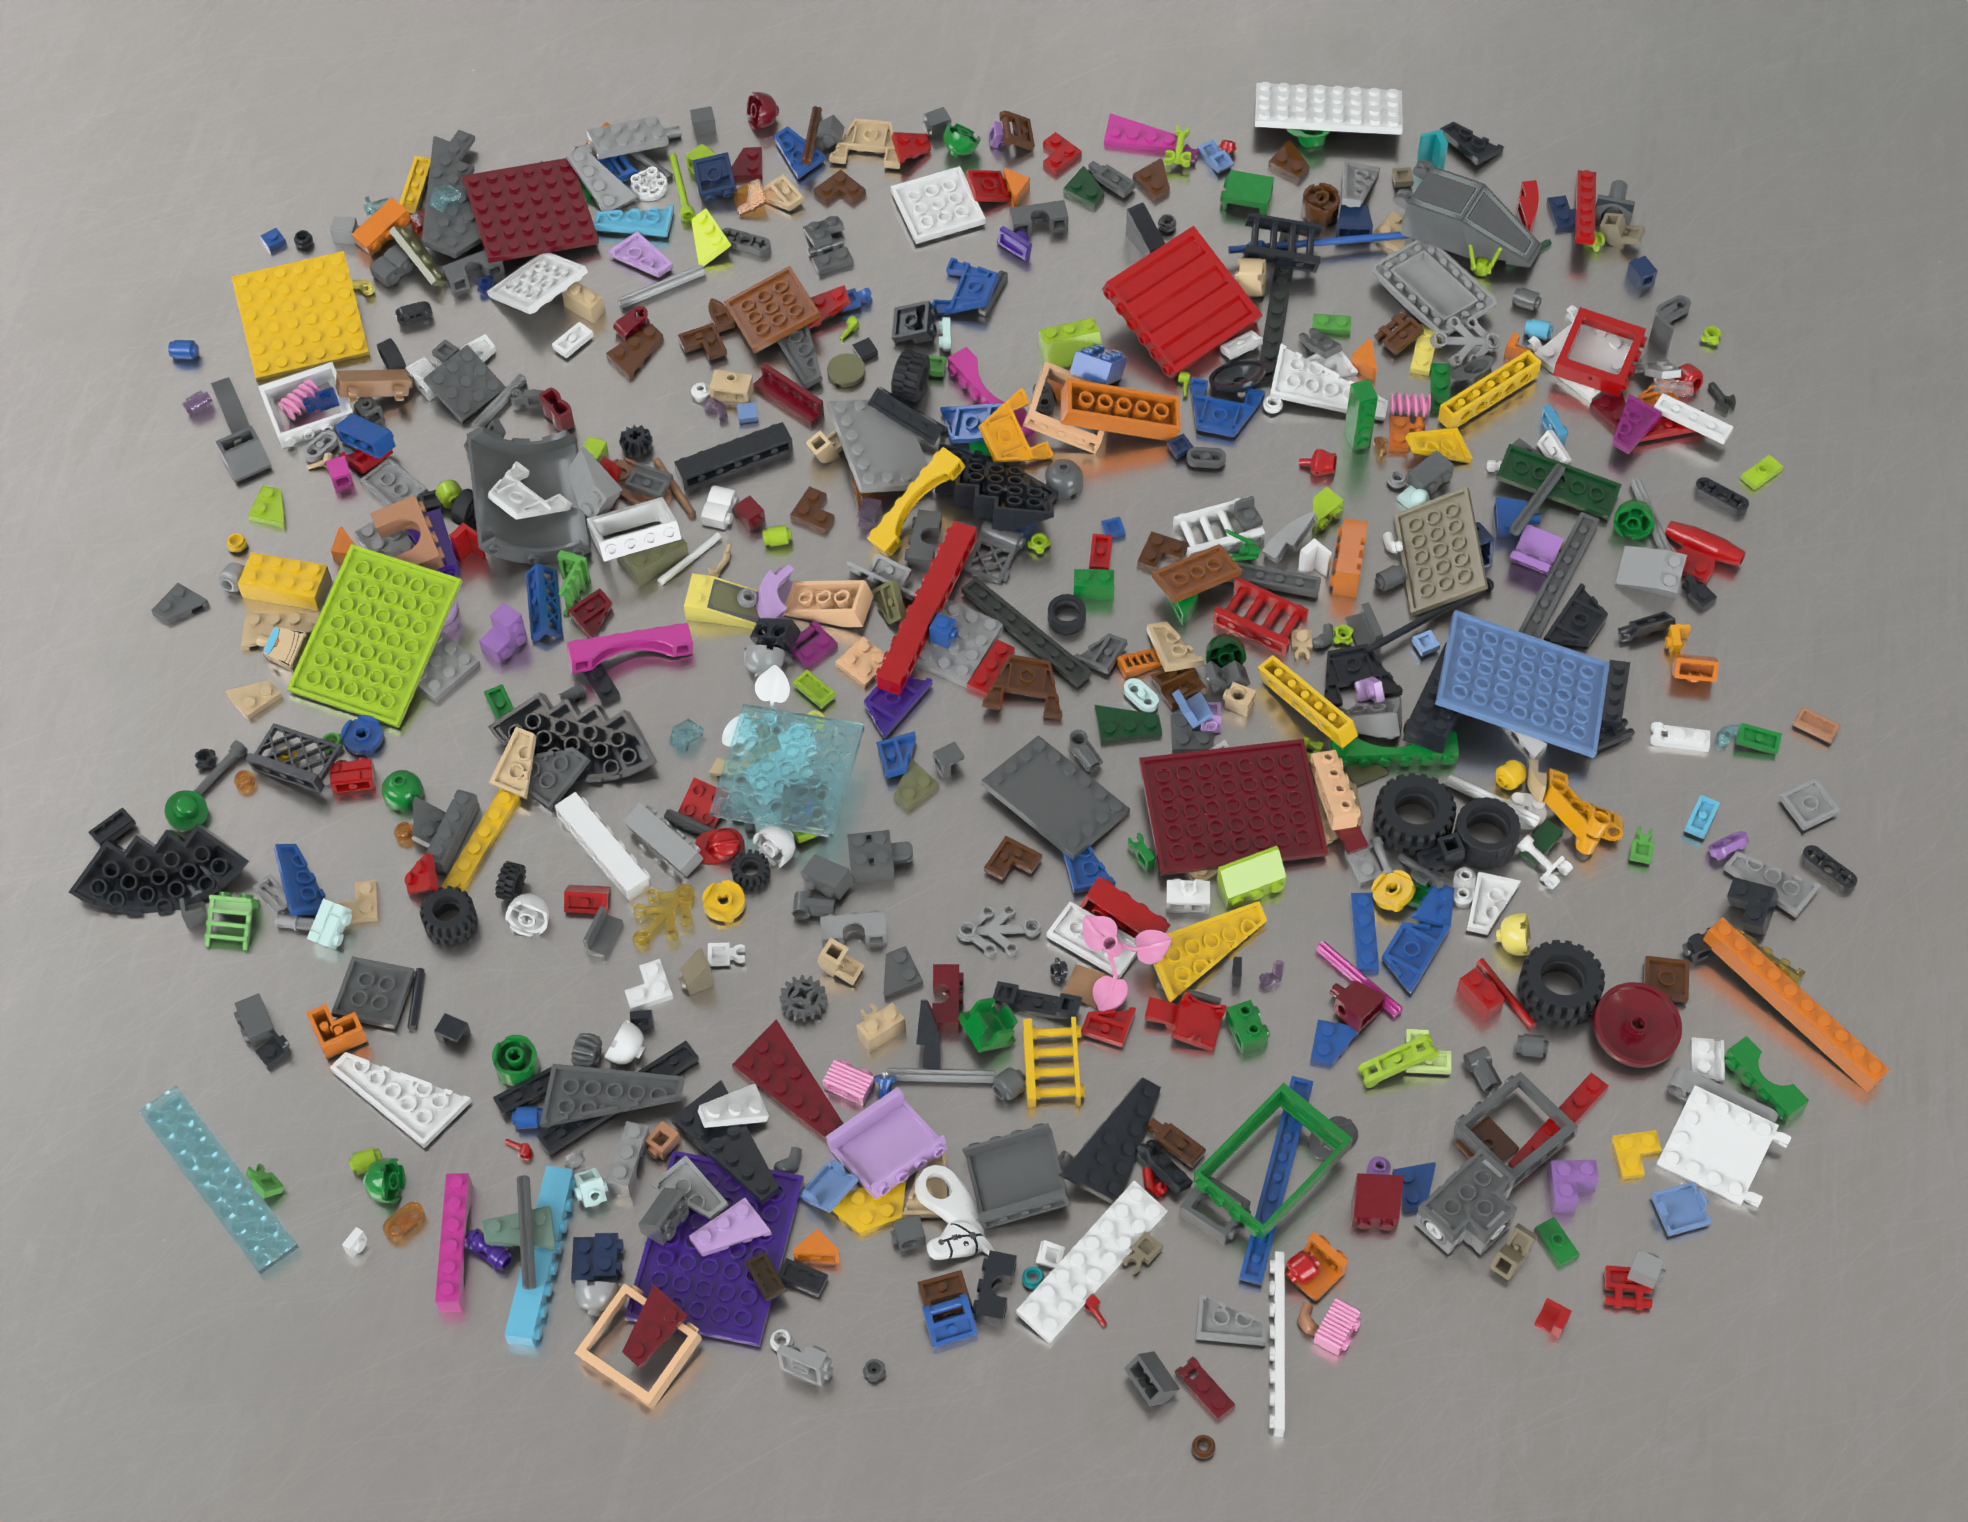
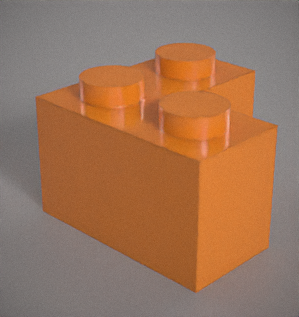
M327 1004L306 1012L326 1059L368 1041L355 1012L335 1021Z

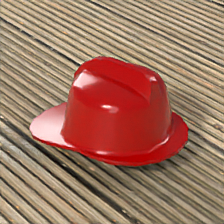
M720 828L704 832L694 843L701 849L699 854L704 858L701 862L706 864H718L735 860V856L737 854L740 856L745 848L743 836L733 828Z

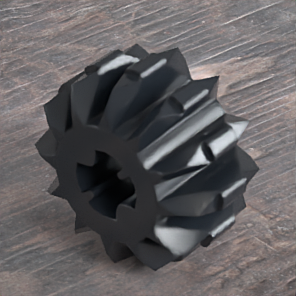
M634 424L633 428L626 426L625 431H621L620 446L622 451L628 453L630 457L633 455L639 457V454L646 455L647 451L651 450L652 436L650 431L644 429L642 425L636 427Z

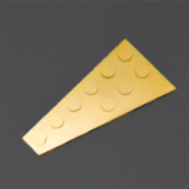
M1259 901L1167 933L1172 938V943L1165 956L1153 965L1169 1002L1173 1001L1268 921Z

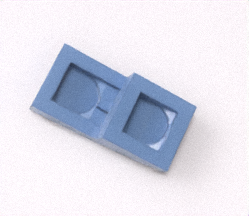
M1213 139L1198 146L1199 155L1217 173L1234 166L1226 151H1221Z

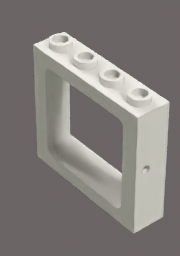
M333 362L258 386L282 449L312 440L326 430L337 431L335 426L353 413L348 399L339 398L335 388L337 372ZM307 379L311 380L316 386L326 383L330 384L341 413L285 431L275 401L286 397L288 393H292L293 389H298V386L304 384V381Z
M663 497L586 519L590 536L603 561L681 539L677 520ZM660 521L661 523L655 526H651L645 529H641L610 539L604 540L603 538L606 535L641 526L644 524H648L651 522Z

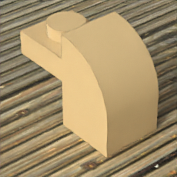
M836 429L827 436L820 430L805 442L822 463H830L840 458L838 453L843 450Z
M830 937L818 957V964L831 977L836 975L849 984L854 985L865 965L846 955L849 948Z

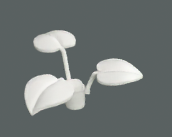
M773 665L759 676L755 684L757 696L763 701H770L771 712L764 716L763 722L754 726L751 718L748 716H738L732 719L723 732L722 743L739 751H747L752 749L758 741V733L755 729L764 725L769 728L778 726L782 733L786 735L780 741V747L786 755L800 759L812 757L817 754V748L811 729L803 724H795L787 732L781 724L782 716L776 711L774 701L778 703L786 701L790 693V685L785 673L777 665Z

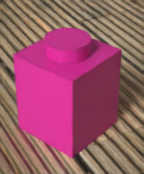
M345 456L325 461L335 491L354 485Z

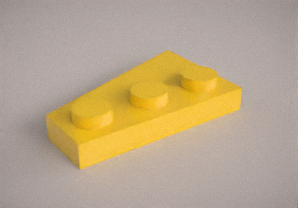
M1458 428L1410 432L1405 437L1414 454L1430 456L1437 450L1448 460L1470 463L1473 459Z

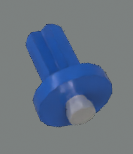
M882 1071V1074L875 1076V1082L879 1083V1099L891 1092L892 1083L897 1081V1076L889 1074V1071Z

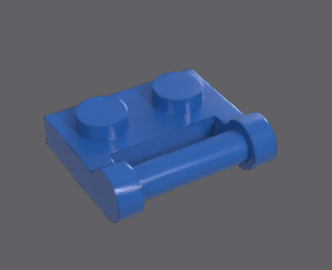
M625 154L598 160L621 182L631 179L632 175L639 173L637 168L631 165ZM615 158L620 160L626 169L625 171L620 168Z
M966 1293L959 1295V1298L933 1306L925 1305L921 1307L933 1348L978 1334ZM961 1306L963 1308V1313L933 1321L932 1315Z

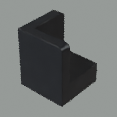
M444 1013L434 1030L437 1041L444 1044L448 1039L458 1042L462 1034L469 1036L471 1032L467 1022Z

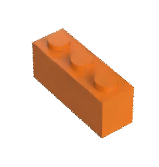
M391 197L351 235L356 244L372 256L380 251L386 242L394 238L389 232L393 226L406 227L411 217L407 209Z

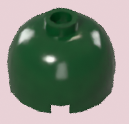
M1232 634L1215 636L1207 644L1205 651L1206 663L1212 661L1221 668L1234 660L1243 666L1247 659L1244 644Z

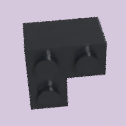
M1733 877L1727 895L1730 906L1745 909L1741 921L1744 931L1766 936L1779 898L1776 888Z

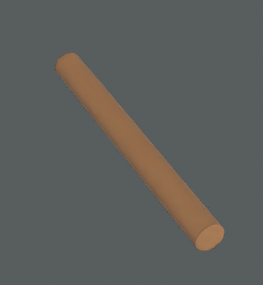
M659 457L653 459L657 469L669 473ZM673 479L669 483V487L689 517L695 516L696 511Z

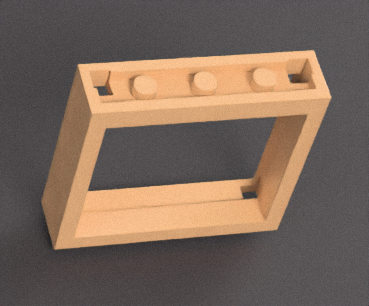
M1045 361L1039 374L1023 426L1096 454L1105 431L1098 430L1097 434L1094 435L1077 427L1061 424V421L1035 411L1046 378L1063 385L1068 378L1093 382L1070 374L1069 370Z
M623 1284L575 1354L645 1404L654 1408L702 1338L697 1333L699 1331L697 1327L690 1322L686 1325L682 1323L678 1330L688 1336L649 1392L590 1353L592 1347L628 1297H631L643 1306L647 1300L642 1296L644 1292L635 1285L629 1287Z

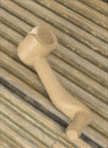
M727 542L726 550L723 551V558L717 567L709 566L707 568L709 571L707 575L719 578L720 571L730 559V547L732 545L730 542Z

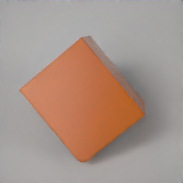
M1513 332L1505 348V359L1513 360L1527 350L1532 352L1531 349L1518 345L1520 334Z

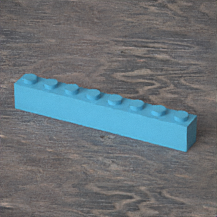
M546 1166L536 1209L550 1206L557 1251L538 1247L534 1249L536 1288L527 1290L523 1288L521 1267L504 1334L508 1344L535 1347L536 1340L541 1338V1319L545 1318L547 1314V1304L545 1303L547 1296L550 1297L553 1284L550 1282L552 1275H556L558 1262H556L557 1254L562 1252L563 1241L561 1237L562 1233L567 1231L568 1220L566 1217L567 1213L572 1210L573 1199H571L574 1188L577 1187L573 1169Z

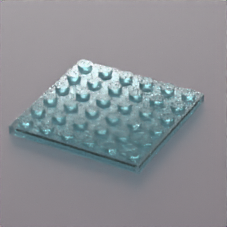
M743 704L711 805L710 816L763 826H779L786 830L833 838L864 732V724Z

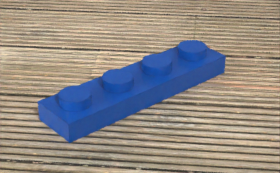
M1351 893L1356 968L1362 973H1379L1373 893Z

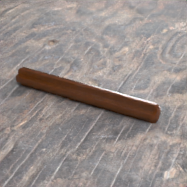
M814 106L812 108L802 156L803 165L807 164L809 166L812 163L817 138L816 134L822 113L821 107Z

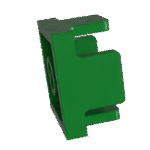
M993 997L977 1000L970 1011L962 1012L958 1016V1020L978 1052L1009 1047L1016 1041L1013 1037L1015 1033L1013 1028L1018 1022L1017 1018L1008 1005L1003 1006L998 1013L995 1006L992 1007L995 1003Z

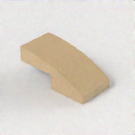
M1530 758L1527 767L1526 783L1532 796L1537 802L1542 803L1547 787V774L1538 772V760Z

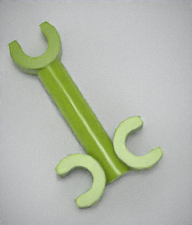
M1180 125L1176 126V136L1178 137L1175 152L1166 150L1165 157L1170 158H1164L1165 165L1181 164L1183 167H1190L1191 153H1183L1185 138L1190 133L1189 126L1186 127L1185 131L1180 130Z

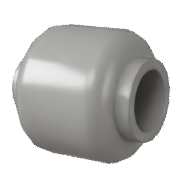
M232 562L221 571L219 582L224 590L229 592L240 591L238 582L244 566Z

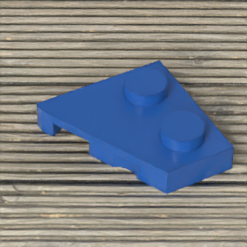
M915 731L876 742L887 779L907 773L917 739Z

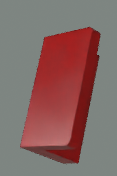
M465 523L459 525L449 535L455 557L458 561L462 562L471 553H474L481 559L486 557L485 552L479 548L477 532Z
M568 885L564 891V912L597 914L600 906H604L607 913L608 895L611 887Z

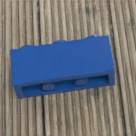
M353 413L335 426L341 442L377 459H380L396 447L393 439L394 435L389 429H385Z

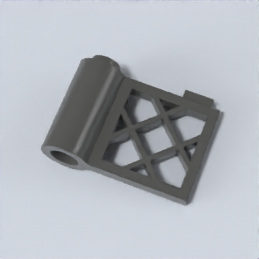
M985 520L977 542L963 569L964 572L1001 585L1002 581L1006 582L1010 574L1008 568L1016 551L1024 547L1026 538L1023 537V532L1017 530L998 531L992 529V522ZM981 544L989 546L991 551L980 554L979 548ZM1002 551L1009 553L1008 557L999 561L996 555ZM994 555L996 563L986 566L983 559ZM979 560L983 565V568L978 570L970 568L972 563ZM999 566L1001 571L999 577L990 575L988 570Z

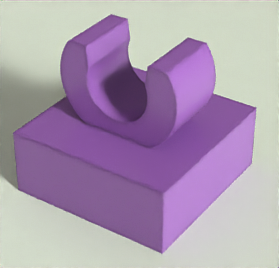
M994 121L988 133L990 147L998 148L1000 143L1004 144V131L1001 122Z

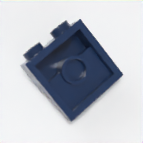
M728 152L692 160L701 200L705 199V201L710 202L714 201L716 196L731 197L734 195V192H737Z
M595 1233V1237H573L572 1283H575L577 1280H587V1283L595 1281L618 1283V1274H622V1260H619V1253H623L624 1248L623 1239L619 1238L618 1233Z

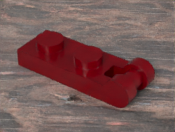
M1192 1356L1187 1360V1364L1184 1367L1180 1366L1174 1371L1178 1379L1217 1422L1235 1408L1236 1404L1201 1367L1195 1357ZM1192 1371L1197 1375L1194 1379L1188 1376Z

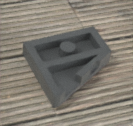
M177 583L151 611L154 616L169 624L178 620L179 617L191 614L192 609L201 605L204 608L209 603L206 598Z
M906 946L886 954L883 991L885 1000L923 985V980Z

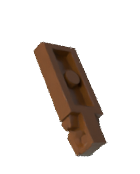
M1152 1118L1147 1124V1130L1154 1135L1153 1139L1190 1168H1193L1206 1153V1149L1172 1123L1168 1124L1165 1122L1161 1124Z

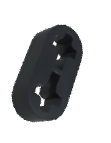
M426 301L401 306L395 311L397 321L400 324H410L426 320L433 313L430 303Z

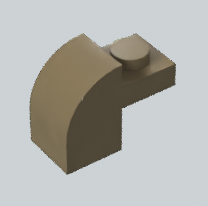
M1605 213L1600 225L1605 241L1619 249H1623L1625 244L1640 245L1645 234L1644 226L1626 225L1624 214Z
M1518 1223L1506 1244L1498 1251L1489 1268L1509 1281L1528 1257L1538 1235Z

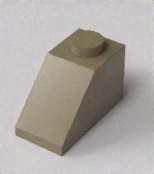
M700 948L680 968L681 977L678 978L683 990H688L690 996L714 986L711 966L702 948Z

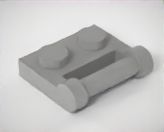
M1375 837L1367 841L1369 846L1358 852L1347 855L1345 850L1360 887L1372 884L1379 875L1385 872L1389 874L1393 873L1392 870H1395L1394 867H1391L1383 849L1381 837ZM1375 849L1383 871L1378 872L1370 850Z

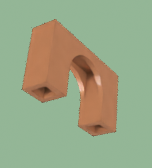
M415 495L370 513L381 539L407 529L416 530L421 533L418 543L412 549L394 556V558L432 570L445 566L442 558H445L441 546H436L439 540L435 531H430V528L433 527L429 516L425 517L423 514L427 512L422 501L418 502Z

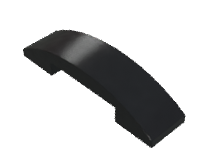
M997 981L993 995L995 1003L1000 1006L1008 1005L1011 1010L1020 1013L1054 1019H1071V1017L1075 1016L1077 1018L1082 1002V997L1064 993H1061L1060 997L1021 990L1019 985Z

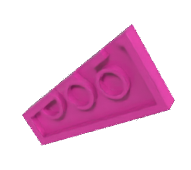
M1110 113L1104 145L1166 153V150L1175 152L1178 137L1176 134Z

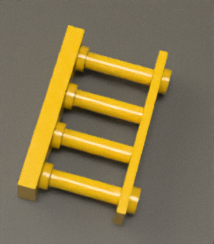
M1076 1016L1071 1017V1027L1037 1029L1036 1026L1032 1027V1018L1023 1019L1027 1108H1036V1100H1040V1097L1075 1096L1076 1106H1080L1081 1098H1085L1084 1084H1080L1077 1038H1081V1026L1076 1025ZM1072 1036V1047L1038 1048L1033 1046V1040H1037V1037ZM1073 1056L1074 1067L1039 1068V1066H1034V1060L1038 1059V1057ZM1074 1076L1075 1087L1040 1088V1086H1035V1080L1039 1079V1077Z

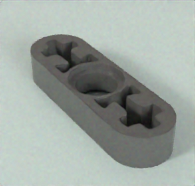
M732 228L722 229L732 245L729 248L758 256H766L771 252L770 240L765 237ZM742 240L750 241L748 244L740 243Z

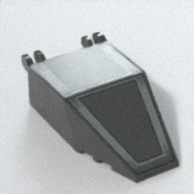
M1421 160L1417 162L1412 173L1414 176L1423 179L1414 194L1410 190L1402 188L1393 198L1395 205L1406 209L1401 227L1402 235L1470 258L1469 245L1471 244L1474 258L1476 260L1477 257L1488 258L1489 262H1491L1498 248L1501 247L1502 250L1497 260H1504L1506 264L1530 267L1542 248V244L1486 184L1432 166L1429 161Z

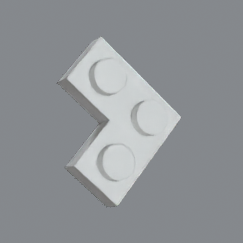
M660 959L639 965L645 984L625 990L631 1011H638L673 999Z

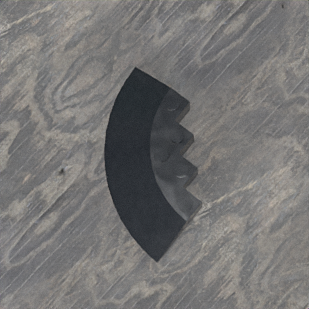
M939 444V451L942 447L946 448L961 459L965 468L953 482L948 480L936 486L935 493L944 496L954 495V505L973 507V517L992 519V529L998 531H1013L1054 518L1053 503L1049 500L1047 491H1043L1041 489L1042 485L1035 478L1026 476L1024 470L1018 466L1011 467L1005 464V462H994L992 456L990 458L985 457L978 450L971 454V452L964 451V447Z
M539 692L488 726L496 739L504 747L507 746L516 727L535 734L537 737L534 756L538 753L557 752L565 750V748L574 747L591 760L575 782L598 783L613 781L641 772L657 763L641 729L631 713L626 710H622L609 719L601 705L594 704L581 713L574 700L566 698L553 707L546 694Z
M196 824L186 839L173 830H166L156 844L143 835H136L126 849L113 840H106L69 890V893L88 904L116 913L127 915H143L157 912L159 914L170 913L175 910H181L180 898H184L186 904L190 905L208 899L209 895H215L236 878L250 861L203 825Z

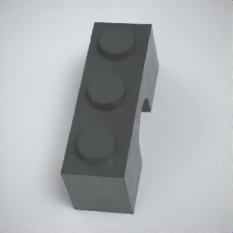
M1064 200L1009 208V221L1013 232L1022 230L1028 235H1032V225L1036 222L1046 223L1049 226L1050 232L1068 229L1069 216Z
M484 250L441 266L444 278L452 294L470 288L468 278L472 274L481 273L488 281L505 275L503 262L488 263Z
M918 509L917 517H913L912 529L914 531L909 534L908 545H910V548L905 551V561H908V568L929 572L930 562L932 558H935V544H928L924 541L929 539L939 540L942 528V512Z

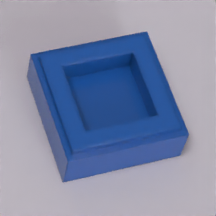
M1120 517L1101 521L1104 535H1112V539L1126 536Z

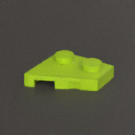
M262 485L248 514L249 520L285 528L281 489Z

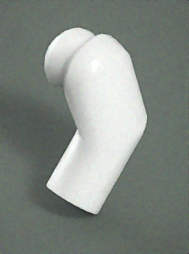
M1392 532L1383 533L1385 548L1388 552L1396 554L1398 551H1403L1402 542H1394Z

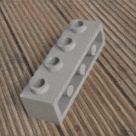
M639 802L623 822L677 870L688 877L704 859L699 854L701 849L692 841L688 844L685 841L686 836L678 829L675 832L670 829L672 825L664 817L661 819L655 816L657 812L651 806L647 805L644 807Z

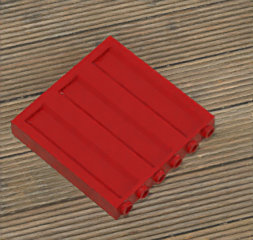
M1194 225L1108 280L1102 288L1106 299L1112 302L1116 312L1122 315L1128 328L1134 331L1138 336L1139 342L1147 348L1151 358L1157 361L1164 375L1168 376L1170 380L1178 376L1180 371L1184 372L1220 348V345L1229 342L1255 325L1263 316Z

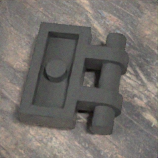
M842 237L838 239L832 238L833 243L818 248L813 246L807 249L809 256L816 254V257L812 258V263L819 276L854 264V259L847 246L843 248L838 247L844 245ZM832 249L831 252L825 254L823 253V251Z

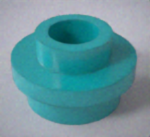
M1034 1266L1025 1269L1022 1274V1282L1029 1289H1036L1045 1279L1044 1272ZM1035 1276L1037 1280L1032 1282L1029 1278Z

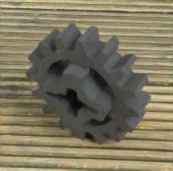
M801 975L800 980L792 977V983L785 982L786 988H781L779 999L780 1003H782L781 1009L782 1011L786 1010L787 1017L793 1014L795 1021L802 1017L803 1022H805L808 1016L813 1020L815 1013L818 1015L822 1014L821 1008H826L827 993H825V987L820 986L819 979L813 982L812 976L805 979L804 975Z

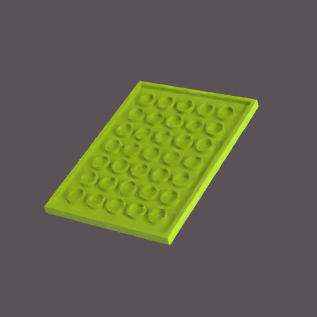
M351 544L287 690L351 713L371 716L379 722L400 728L463 581L451 575Z

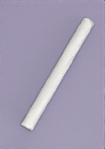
M718 532L658 578V582L663 586L721 540V535Z

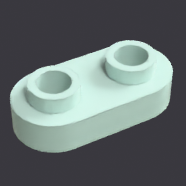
M942 317V321H939V333H943V336H939V348H943V351H951L950 317Z
M1131 678L1125 682V696L1141 711L1151 713L1158 708L1159 698L1157 694L1144 682L1137 678Z

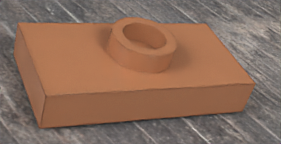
M1805 707L1801 708L1793 722V726L1830 744L1841 726Z

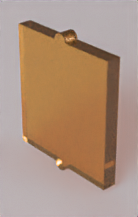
M759 178L748 184L744 183L743 186L737 188V192H734L733 195L740 217L749 212H755L756 209L767 204Z

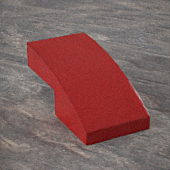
M1149 997L1145 1020L1166 1024L1167 1029L1173 1030L1179 1005Z

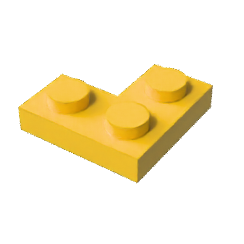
M1656 1130L1613 1135L1611 1137L1621 1180L1643 1178L1645 1172L1641 1156L1657 1155L1662 1151Z

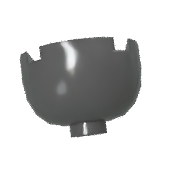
M1059 459L1048 466L1045 471L1044 484L1058 491V499H1068L1075 493L1076 495L1079 494L1083 488V473L1074 461Z

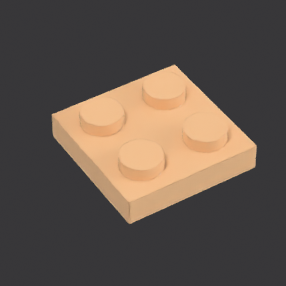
M862 637L835 661V666L866 689L875 680L876 670L878 667L881 668L885 653Z

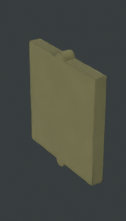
M1358 765L1344 768L1352 783L1356 784L1357 787L1388 775L1386 769L1379 765H1370L1367 768H1360Z

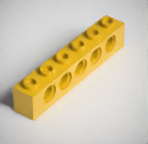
M1527 350L1441 404L1438 420L1446 428L1461 426L1537 378L1541 361L1530 350Z
M1274 655L1258 666L1264 684L1341 748H1344L1358 736L1352 719Z

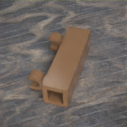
M406 369L342 370L336 373L335 388L339 398H348L349 402H358L357 397L395 396L396 401H404L403 396H408L409 388H412V377L408 376Z

